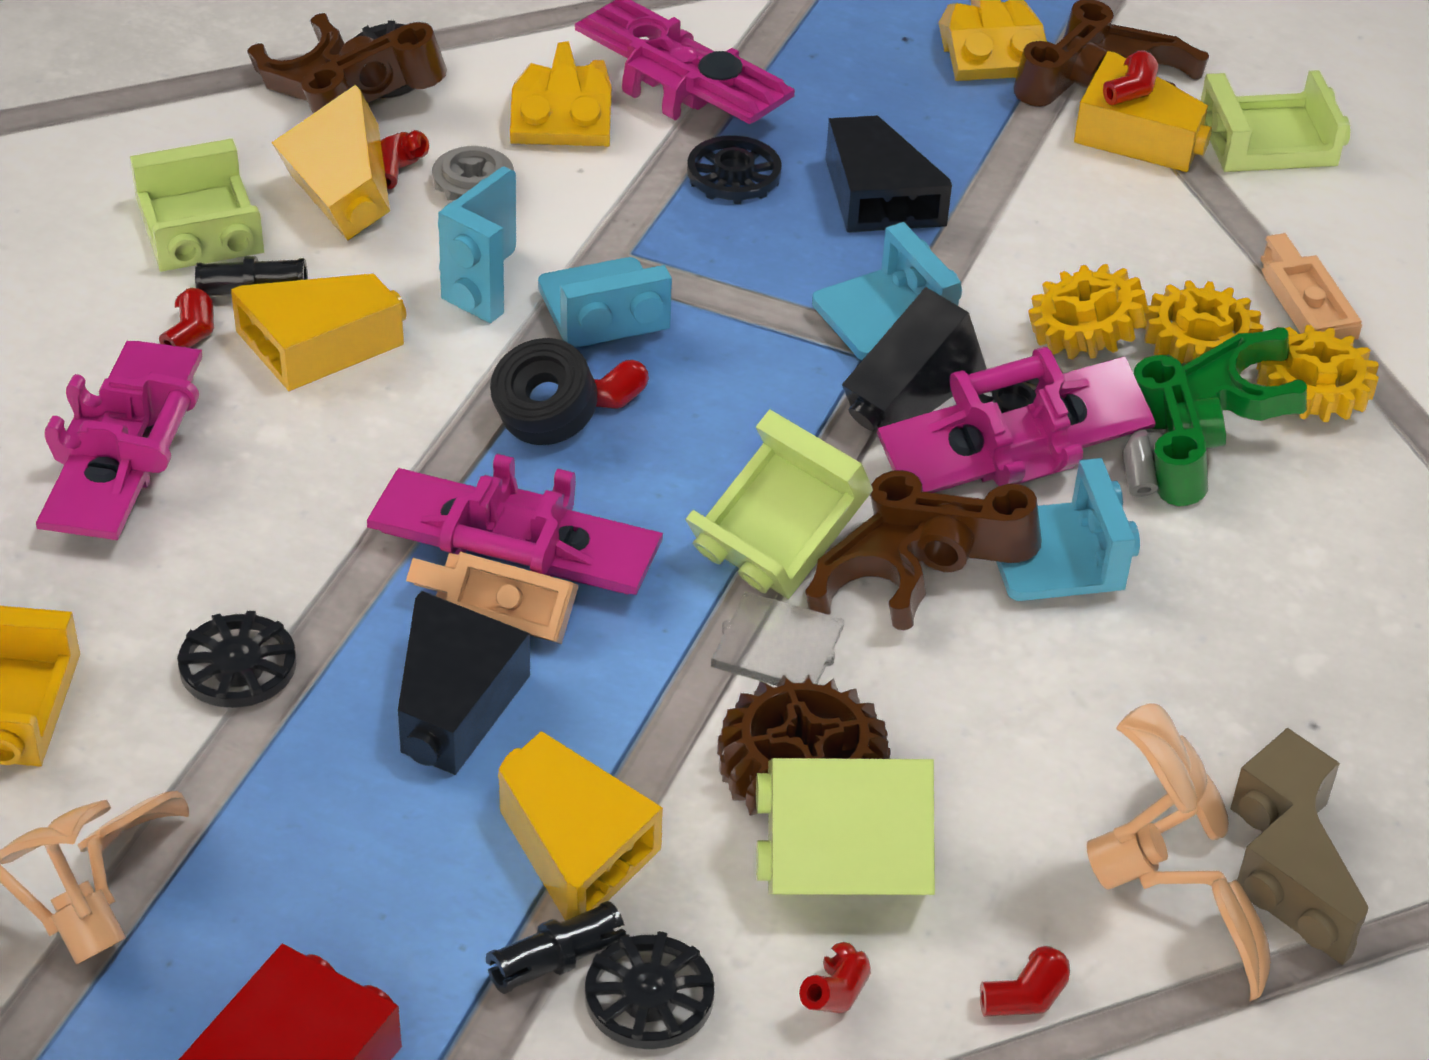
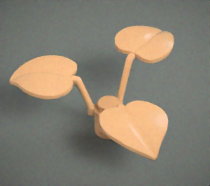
M1155 703L1142 705L1126 715L1118 724L1116 730L1122 732L1141 750L1167 794L1129 823L1087 842V854L1091 867L1098 881L1107 890L1138 878L1144 889L1157 884L1210 885L1221 916L1241 956L1250 985V1002L1259 998L1263 993L1270 971L1271 956L1269 942L1262 922L1243 887L1237 880L1228 883L1225 875L1220 871H1158L1159 863L1168 858L1167 848L1161 833L1193 817L1195 814H1197L1205 833L1211 840H1218L1227 834L1229 822L1223 799L1214 782L1206 773L1203 762L1196 750L1184 736L1179 735L1166 710ZM1174 804L1178 808V811L1154 824L1150 823Z
M169 791L146 799L105 823L77 845L80 852L88 850L95 892L89 881L78 885L59 844H75L78 834L85 824L104 815L111 809L107 799L70 810L54 819L48 827H40L29 831L0 850V883L43 923L49 936L57 932L60 933L77 965L126 939L110 907V904L116 901L107 884L102 857L104 849L121 832L141 823L169 816L189 817L188 804L182 793ZM44 845L66 892L51 900L56 913L52 914L1 864L15 861Z

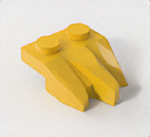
M971 0V5L948 4L938 22L944 52H950L955 81L1016 78L1025 46L1034 41H1046L1042 22L1024 0H1008L1006 2H1001V0Z
M565 41L557 44L552 68L529 63L512 87L510 144L610 146L612 86L605 61L593 60L589 65L576 66L570 43Z

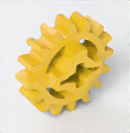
M1108 264L1101 265L1097 272L1089 270L1087 265H1082L1079 272L1073 273V276L1066 271L1060 272L1061 281L1057 284L1045 281L1042 284L1044 294L1033 295L1031 298L1033 308L1028 310L1032 330L1035 333L1038 345L1047 344L1053 355L1066 349L1068 359H1074L1080 351H1085L1090 359L1097 357L1098 351L1104 350V347L1113 353L1118 351L1116 342L1120 339L1133 342L1136 339L1134 329L1145 328L1146 320L1144 314L1149 313L1145 290H1142L1140 279L1138 277L1129 279L1128 271L1125 268L1111 274Z
M1191 280L1185 281L1183 290H1179L1177 287L1169 284L1165 288L1164 295L1158 293L1152 295L1151 305H1148L1149 313L1145 314L1146 326L1143 329L1146 332L1144 341L1145 343L1156 344L1154 355L1169 354L1180 361L1181 364L1189 363L1239 333L1263 332L1264 326L1259 324L1262 314L1260 311L1249 310L1251 305L1249 298L1234 299V289L1231 287L1219 292L1215 290L1214 283L1210 281L1205 284L1204 288H1197Z
M1306 325L1304 333L1301 334L1291 327H1287L1285 329L1289 334L1288 358L1284 361H1261L1257 363L1256 383L1259 385L1279 386L1294 380H1302L1306 383L1307 410L1305 413L1299 414V417L1304 420L1310 414L1319 415L1323 422H1329L1331 413H1337L1341 418L1347 420L1350 419L1353 409L1364 412L1368 400H1373L1379 379L1376 376L1379 367L1378 362L1368 360L1371 350L1368 347L1355 349L1353 347L1355 337L1349 335L1343 339L1334 337V328L1330 327L1325 332L1315 331L1312 325Z

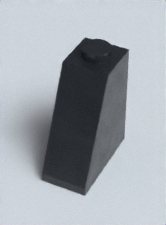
M879 116L829 118L825 159L847 232L885 230L886 227L905 222L910 229L947 226L952 184L943 172Z
M925 287L843 382L842 387L851 406L848 409L850 415L864 428L875 431L877 427L880 428L930 413L953 397L949 380L951 373L963 370L968 375L987 369L969 312Z
M421 591L415 598L398 704L400 752L410 756L422 765L434 766L456 775L530 677V633Z

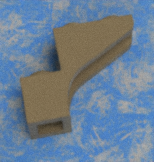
M1287 727L1242 766L1230 809L1241 816L1251 827L1261 830L1262 833L1246 847L1237 881L1255 906L1268 911L1300 934L1309 945L1322 950L1341 965H1344L1353 956L1361 926L1368 913V905L1317 814L1328 803L1340 763Z

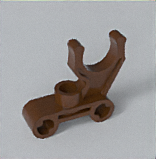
M1079 0L1072 6L1065 34L1061 41L1056 45L1046 41H1034L1025 46L1013 89L1016 97L1023 103L1032 106L1049 105L1073 83L1087 89L1107 51L1118 53L1127 58L1137 51L1144 50L1151 53L1158 64L1169 65L1181 70L1192 79H1200L1204 74L1209 54L1189 45L1177 36L1112 24L1114 18L1113 11L1105 3L1098 0Z
M320 13L313 16L310 20L319 43L305 55L292 60L280 61L271 59L262 43L254 44L247 50L255 71L261 75L267 89L308 101L312 113H315L354 85L361 90L366 102L369 103L406 84L414 89H426L435 86L443 80L447 73V68L432 26L424 22L406 24L375 40L368 36H358L344 44L340 31L329 22L327 14Z
M893 470L883 473L871 484L873 491L870 497L874 515L818 559L814 578L805 590L809 613L814 618H826L831 614L832 598L839 588L852 580L862 577H880L892 581L899 587L894 596L889 600L893 627L898 630L912 628L915 613L926 595L923 572L919 561L937 571L955 572L961 570L966 565L968 558L1020 563L1031 559L1038 553L1041 548L1042 538L1035 493L1027 486L1020 484L998 486L991 490L985 499L923 492L920 478L912 472Z

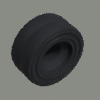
M539 338L524 342L504 355L492 374L490 390L493 404L507 430L516 438L526 443L551 445L565 441L580 432L594 414L597 404L596 383L583 355L574 346L565 341L554 338ZM545 382L558 384V389L551 398L544 401L530 399L531 392L539 384Z

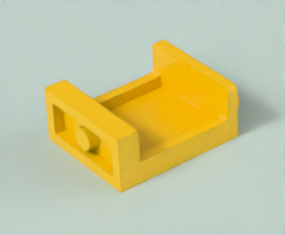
M0 606V765L18 764L42 767L80 657L73 613L70 611Z

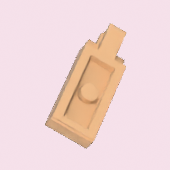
M1286 233L1266 236L1265 240L1267 243L1264 255L1261 256V262L1264 267L1262 272L1266 282L1299 332L1304 333L1306 325H1312L1315 331L1325 332L1330 327L1334 328V337L1343 339L1351 335L1358 339L1362 328V321L1317 255L1302 257Z
M460 552L459 555L449 553L445 566L413 558L406 579L407 582L414 583L416 586L437 591L436 596L526 631L531 636L559 644L563 642L579 587L577 584L463 552Z

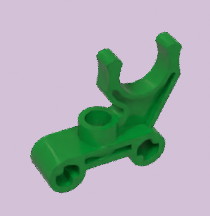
M1277 327L1263 332L1239 333L1183 366L1174 357L1166 355H1153L1137 363L1134 368V376L1156 424L1153 429H1166L1167 433L1158 438L1154 450L1158 483L1157 493L1162 500L1175 506H1189L1205 497L1208 492L1206 449L1226 445L1223 410H1228L1240 417L1256 421L1306 412L1307 385L1304 381L1294 380L1279 386H1260L1252 384L1240 376V373L1252 364L1261 361H1284L1288 358L1289 334L1285 328Z

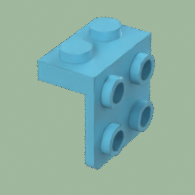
M505 166L499 168L487 178L482 179L476 186L438 212L441 298L490 324L504 314V260L513 254L516 248V173Z
M905 222L885 229L881 270L815 291L812 297V306L857 358L863 360L925 287L957 306L962 296V287L956 273L948 269L931 251L929 245L920 239Z
M626 257L543 273L538 277V290L562 340L575 348L670 329L672 277L665 265L643 269L638 259Z
M1103 459L1079 460L1072 502L1038 506L1042 538L1041 548L1038 553L1031 559L1020 563L996 561L1007 594L1013 600L1026 601L1126 589L1132 557L1138 556L1140 550V537L1137 525L1134 521L1127 520L1123 510V496L1118 481H1111Z

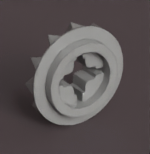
M465 146L442 154L433 165L432 175L435 190L445 192L447 200H455L499 168L505 166L514 170L510 159L497 150L481 146Z

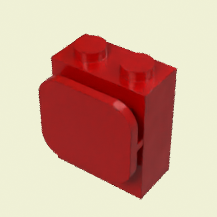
M282 943L178 1060H392L402 1048L399 1005L395 1004L381 989L372 985L362 986L337 973L323 958L314 954L304 955Z

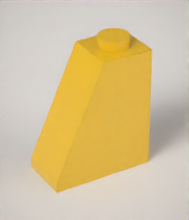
M1107 51L1080 101L1074 143L1188 172L1195 155L1204 156L1209 144L1212 127L1204 125L1208 105L1158 76L1154 89L1149 95L1113 106L1109 105L1104 99L1103 85L1107 81L1126 76L1128 65L1124 66L1125 57L1118 53Z
M356 85L272 142L292 178L347 241L390 212L379 125L361 90Z
M374 273L241 285L231 289L236 332L288 391L404 345L403 321L407 316L404 302L395 290L390 291Z
M542 731L524 747L512 750L498 769L500 812L565 921L594 909L603 902L609 901L661 850L663 807Z

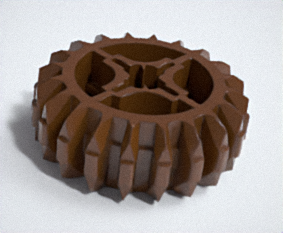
M808 673L802 683H792L783 674L777 687H772L760 681L757 689L754 691V695L740 693L735 708L727 709L721 735L718 736L717 754L720 755L719 772L722 775V782L729 783L732 800H746L745 805L748 808L749 816L758 814L756 810L757 773H768V761L772 758L890 759L891 750L888 748L889 741L887 740L888 733L885 729V721L877 719L874 703H860L856 688L842 693L839 692L834 678L825 685H818L813 683Z

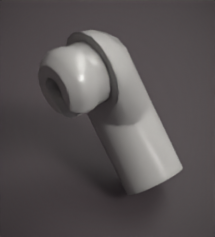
M1145 429L1138 430L1131 434L1126 443L1123 461L1129 492L1132 496H1148L1158 490L1153 461H1155V443L1159 437L1164 435L1162 432L1152 431L1147 433Z

